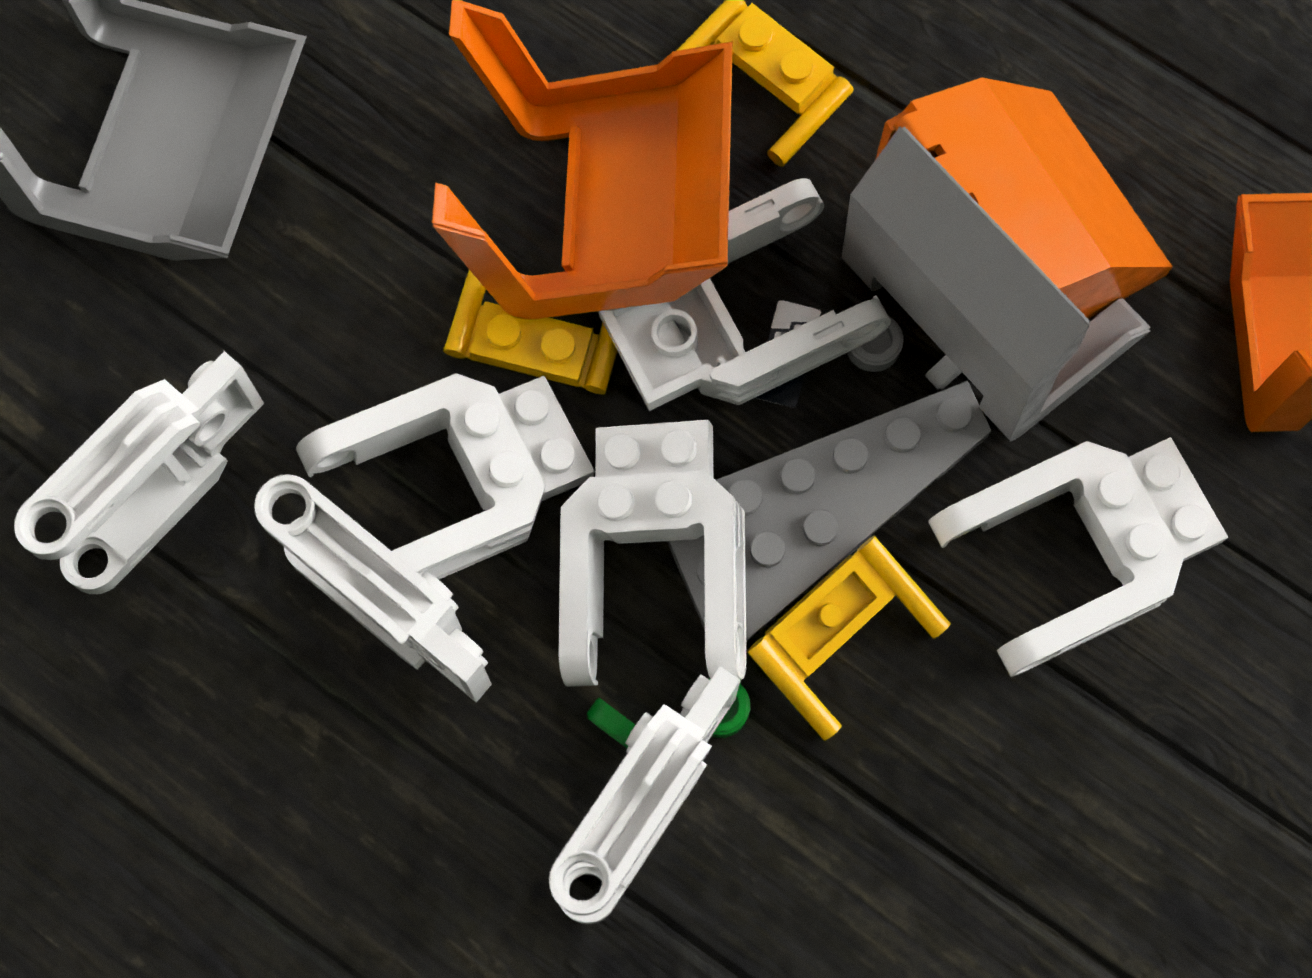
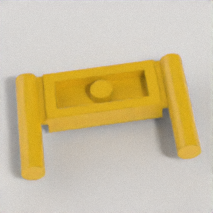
M725 0L676 51L733 41L732 62L794 112L801 115L767 151L769 158L776 165L783 167L851 95L853 87L845 78L837 77L833 74L834 67L753 3L747 7L744 0Z
M470 270L468 271L443 350L444 353L455 358H469L473 361L536 377L545 376L548 380L582 387L596 394L606 393L618 351L603 323L598 335L593 333V328L549 317L540 319L517 318L506 313L498 304L485 301L484 305H481L486 289Z
M875 535L865 541L853 555L845 558L765 632V636L756 641L747 650L751 658L824 741L837 733L842 725L805 684L804 680L888 604L895 595L932 638L941 635L951 624Z

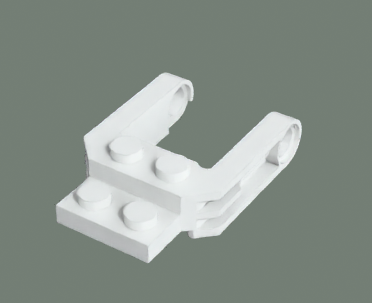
M807 178L791 181L730 210L728 263L801 229L817 218L824 209V203L812 182ZM710 278L673 302L598 311L600 319L649 411L696 388L703 395L741 405L856 347L868 343L883 333L891 323V319L876 295L873 299L861 302L838 314H835L834 310L745 352L743 338Z
M224 351L214 362L208 361L202 364L193 373L188 382V389L183 394L177 391L165 379L135 391L21 506L14 523L15 534L20 544L42 560L60 559V569L63 576L68 582L84 593L102 594L113 589L219 480L228 462L220 454L224 444L264 404L242 366ZM49 512L63 513L67 522L64 534L52 543L38 542L34 530L40 517ZM93 548L105 550L108 556V564L103 573L94 578L82 577L78 571L80 557L86 551Z
M456 373L319 428L304 437L296 447V451L308 476L312 477L313 473L325 472L353 460L358 465L446 428L448 442L476 498L485 511L392 550L395 555L418 574L422 575L427 571L438 580L527 542L541 502L583 484L589 477H593L595 473L545 376L498 394L494 386Z
M709 420L596 428L595 477H589L561 506L559 667L562 680L567 687L598 685L596 680L598 638H603L604 541L610 540L617 544L692 540L698 539L703 535L705 657L707 671L711 679L719 666H721L740 680L744 678L746 672L745 511L735 498L714 479L713 425Z
M1171 437L1130 457L1124 453L1086 441L945 508L928 521L938 542L944 548L951 540L981 527L984 532L1070 491L1074 497V507L1110 572L1122 583V587L1055 618L997 649L1010 677L1030 670L1159 607L1161 603L1173 595L1182 562L1222 543L1228 538Z
M280 475L270 479L261 487L255 499L257 519L263 528L284 546L287 559L299 573L411 666L418 670L426 661L475 702L481 698L492 685L484 668L488 662L481 655L483 650L462 632V627L455 614L459 607L451 599L453 593L442 582L427 571L422 575L418 574L301 477ZM284 494H298L306 502L303 516L287 525L276 522L272 517V507L275 501Z
M719 666L711 680L703 675L698 677L681 704L683 709L680 714L663 704L654 717L645 712L630 733L625 743L628 745L626 750L628 754L555 861L550 872L549 883L552 895L564 913L572 920L583 924L597 923L605 919L613 911L706 768L707 764L703 762V759L711 748V745L707 742L735 701L741 681L721 666ZM582 875H594L602 881L601 889L595 897L586 901H579L570 897V887L575 879Z

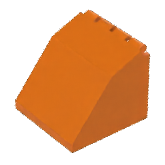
M982 77L912 100L904 111L885 122L876 159L898 128L905 127L1088 319L1104 311L1117 299H1125L1163 278L1172 269L1171 263L1052 91Z

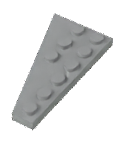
M968 381L716 480L735 498L745 511L746 642L776 619V616L802 594L808 592L845 558L867 541L874 532L892 517L899 514L916 496L936 479L941 478L989 436L991 432L990 426L982 410L979 408L980 405ZM704 535L692 540L667 541L705 630Z

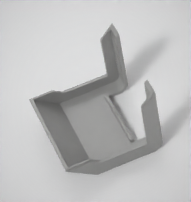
M62 0L80 33L85 38L101 47L129 54L79 183L81 190L51 183L36 176L0 127V198L11 212L31 223L169 260L227 258L307 36L252 22L232 25L138 0Z
M905 127L898 128L850 195L842 259L871 291L884 287L983 394L979 408L1009 441H1014L1027 432L1150 332L1149 329L1151 327L1123 298L1117 299L1090 321Z

